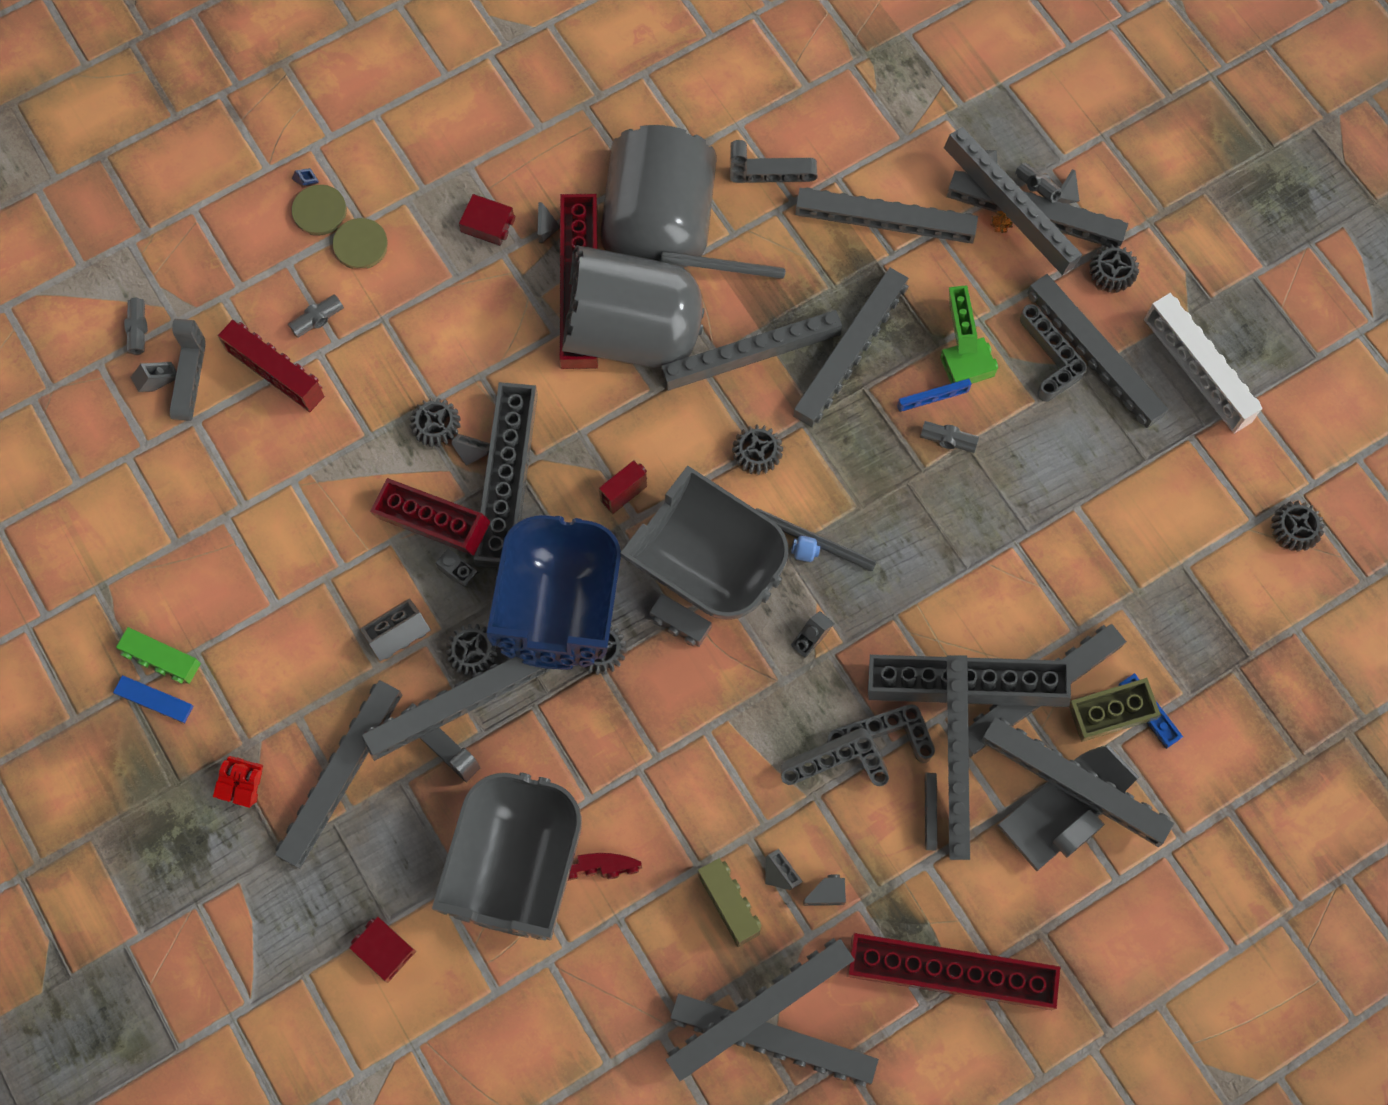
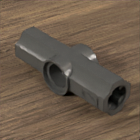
M1022 163L1016 169L1015 174L1027 184L1030 191H1037L1051 203H1055L1061 198L1063 194L1061 188L1051 181L1049 175L1039 173L1027 163Z
M333 294L320 304L308 306L303 315L288 325L296 337L299 338L314 327L320 328L324 326L328 318L344 307L338 297Z
M136 297L128 300L127 318L125 319L124 326L127 334L128 353L140 355L145 352V334H147L148 326L145 318V301Z
M927 421L924 422L920 435L921 438L938 442L944 448H958L975 453L979 436L962 432L956 426H941Z

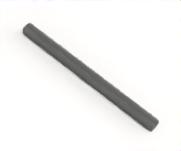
M662 252L661 262L781 279L784 278L786 272L785 268L671 252Z
M756 508L757 511L774 521L783 532L796 538L801 535L815 538L820 549L873 571L876 565L875 560Z

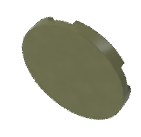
M313 185L305 188L296 196L292 204V216L296 225L311 235L319 236L332 233L342 223L347 214V207L342 194L328 185Z
M357 218L347 221L339 227L333 238V249L336 257L343 265L352 269L371 268L378 264L387 252L388 240L384 229L377 222L370 219Z

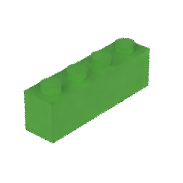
M968 286L949 287V305L958 354L976 353L977 332Z
M127 627L116 646L121 652L120 655L128 660L134 658L138 660L137 663L145 668L149 666L154 667V671L160 675L165 676L167 673L172 676V680L180 684L183 681L190 684L201 665L196 658Z

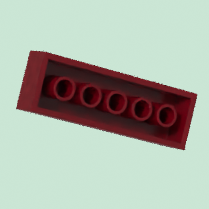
M232 319L217 335L228 353L308 412H311L325 397L322 392L323 388L318 383L319 380L311 373L309 375L305 373L304 368L298 363L294 365L286 354H279L271 343H264L257 333L249 332L247 326L242 322L237 323Z
M389 478L386 479L370 511L382 521L473 556L491 522L482 513Z

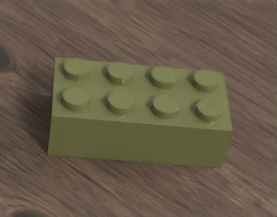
M1148 678L1071 700L1069 705L1081 742L1157 720L1161 716Z
M718 858L698 869V877L737 947H740L759 936L762 925L756 915L752 916L750 912L752 907L747 898H742L740 895L741 888L737 880L731 879V870L726 861L722 862Z

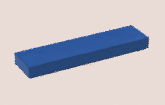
M966 379L900 398L897 408L899 412L968 393L972 385L971 381Z
M1134 673L1133 675L1119 683L1118 686L1138 681L1140 679ZM1157 703L1161 716L1157 720L1147 722V724L1167 749L1182 739L1183 735Z
M123 675L113 692L115 695L184 724L194 707L190 703Z

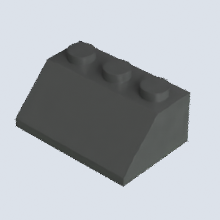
M411 599L406 600L360 629L380 661L390 658L393 653L408 647L411 642L424 637L427 632L431 631Z

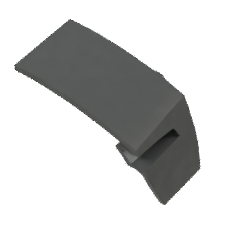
M1109 745L1091 749L1074 760L1080 764V768L1086 771H1093L1098 775L1099 779L1104 782L1109 781L1113 783L1116 789L1121 792L1126 791L1139 778ZM1048 782L997 826L1031 866L1038 871L1060 851L1066 858L1069 857L1105 824L1098 818L1102 815L1100 812Z

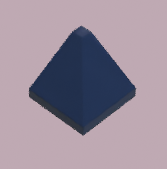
M311 168L295 170L292 177L293 181L302 186L319 182Z

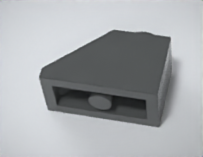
M172 362L141 363L131 376V379L138 392L156 391L176 379L177 371Z
M838 874L828 875V878H824L804 899V906L845 905V878H840Z

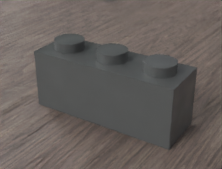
M661 594L650 611L651 621L655 625L660 627L663 625L668 628L669 633L674 636L680 635L691 646L696 645L700 647L712 627L710 621L664 594Z

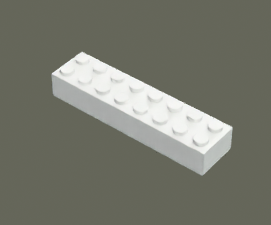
M1169 293L1154 302L1144 321L1230 430L1235 434L1251 424L1263 408L1259 400L1254 398L1249 392L1248 386L1241 382L1236 371L1229 367L1224 356L1217 352L1212 341L1205 337L1202 329L1194 323L1191 315L1182 308L1176 297Z

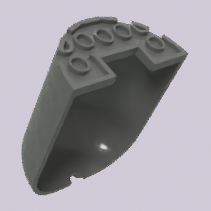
M665 125L640 126L638 130L628 129L622 132L619 138L614 139L611 146L600 234L605 251L661 261L662 252L702 256L708 243L717 162L714 148L712 146L709 147L705 139L697 134L694 136L689 135L685 129Z
M575 246L569 282L572 285L570 307L565 319L562 351L661 369L662 365L687 358L691 355L698 335H701L703 331L701 320L704 316V308L699 285L687 270L672 263L584 246Z
M687 465L665 494L664 504L647 526L645 524L640 526L620 552V556L706 614L718 619L732 620L748 615L762 602L766 603L768 601L772 588H777L782 581L780 575L788 558V542L784 532L774 521Z
M521 772L519 775L497 773L477 782L464 799L432 909L444 915L448 913L449 916L470 923L471 920L474 924L499 932L525 938L531 936V938L537 940L551 941L582 829L581 811L570 792L557 784L551 783L550 779L539 777L538 781L531 779V775Z

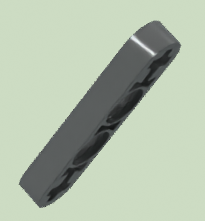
M925 773V850L932 851L937 850V774Z

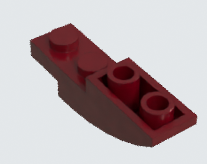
M613 853L577 855L579 864L572 865L568 881L577 879V875L586 874V876L596 875L598 870H601L603 878L607 877L608 880L618 878L619 874L627 872V875L636 874L639 872V869H642V863L634 858Z

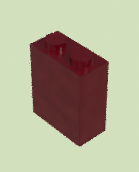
M472 194L459 222L460 232L501 246L503 240L505 241L508 237L510 225L512 226L515 222L516 216L514 215L513 207Z
M635 460L599 487L600 501L612 515L647 487V470L641 463L637 464Z
M372 918L366 924V930L361 935L357 934L351 941L352 945L349 948L385 982L389 983L416 953V950L381 918Z

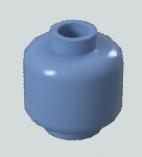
M801 535L794 539L791 554H794L796 560L812 562L814 557L819 556L820 546H817L815 538Z

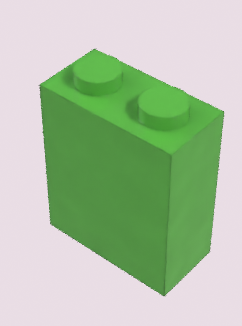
M984 337L977 339L976 353L958 354L956 345L942 350L940 356L951 384L970 379L971 384L995 377L998 369V363L991 355V346L989 343H986Z

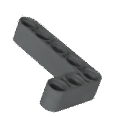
M735 140L730 144V180L732 182H810L818 178L817 160L814 158L747 159V143L745 141Z
M1029 304L1024 307L1020 322L1060 369L1045 379L1038 390L1039 399L1048 402L1080 381L1087 367L1082 358L1040 309L1033 304ZM1049 341L1055 342L1056 345L1051 344ZM1061 355H1066L1068 359L1063 358ZM1059 378L1064 379L1065 382H1060ZM1044 388L1051 390V392H1046Z
M174 319L172 331L181 346V352L170 406V418L172 420L191 421L195 409L206 341L195 320Z
M412 703L408 708L414 709L417 706ZM440 728L420 737L466 783L480 769L474 756L464 747L461 749Z
M913 704L834 729L829 733L827 739L828 743L832 741L831 738L833 736L841 737L852 730L861 728L868 730L873 739L905 729L913 753L919 762L927 763L935 753V748L921 711ZM906 712H913L916 718H907ZM892 717L896 719L897 724L890 725L887 719ZM876 724L879 730L873 732L869 729L868 725ZM920 730L923 736L920 738L915 737L913 731ZM860 739L858 742H859V743H862V742H865V741H867V740H866V739ZM926 748L930 755L923 756L920 753V749Z
M862 728L786 760L780 767L782 781L787 785H793L859 756L874 785L884 786L887 784L889 776L886 764L870 732ZM860 739H866V740H867V741L864 742V743H859V742H858ZM848 747V750L841 751L840 748ZM824 755H830L827 759L821 758ZM870 755L875 756L873 759H867ZM805 763H811V764H812V765L809 766V767L804 766ZM787 771H793L794 773L789 775V774H786L785 772H787ZM877 772H883L880 776L875 775Z

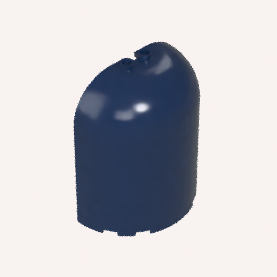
M532 516L515 524L507 533L503 543L487 627V637L490 643L501 648L500 652L509 658L518 657L523 659L522 663L546 669L565 670L572 669L574 665L586 667L594 664V660L602 659L608 647L621 560L620 545L614 534L596 522L580 518H574L572 522H565L561 516Z

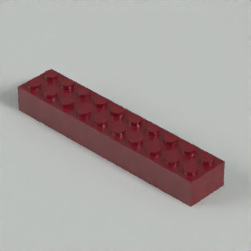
M560 194L561 369H598V357L562 351L565 319L570 307L572 285L569 282L573 250L576 245L598 249L597 194Z
M858 933L852 935L850 954L855 960L848 964L847 977L1051 1011L1057 1009L1061 966Z

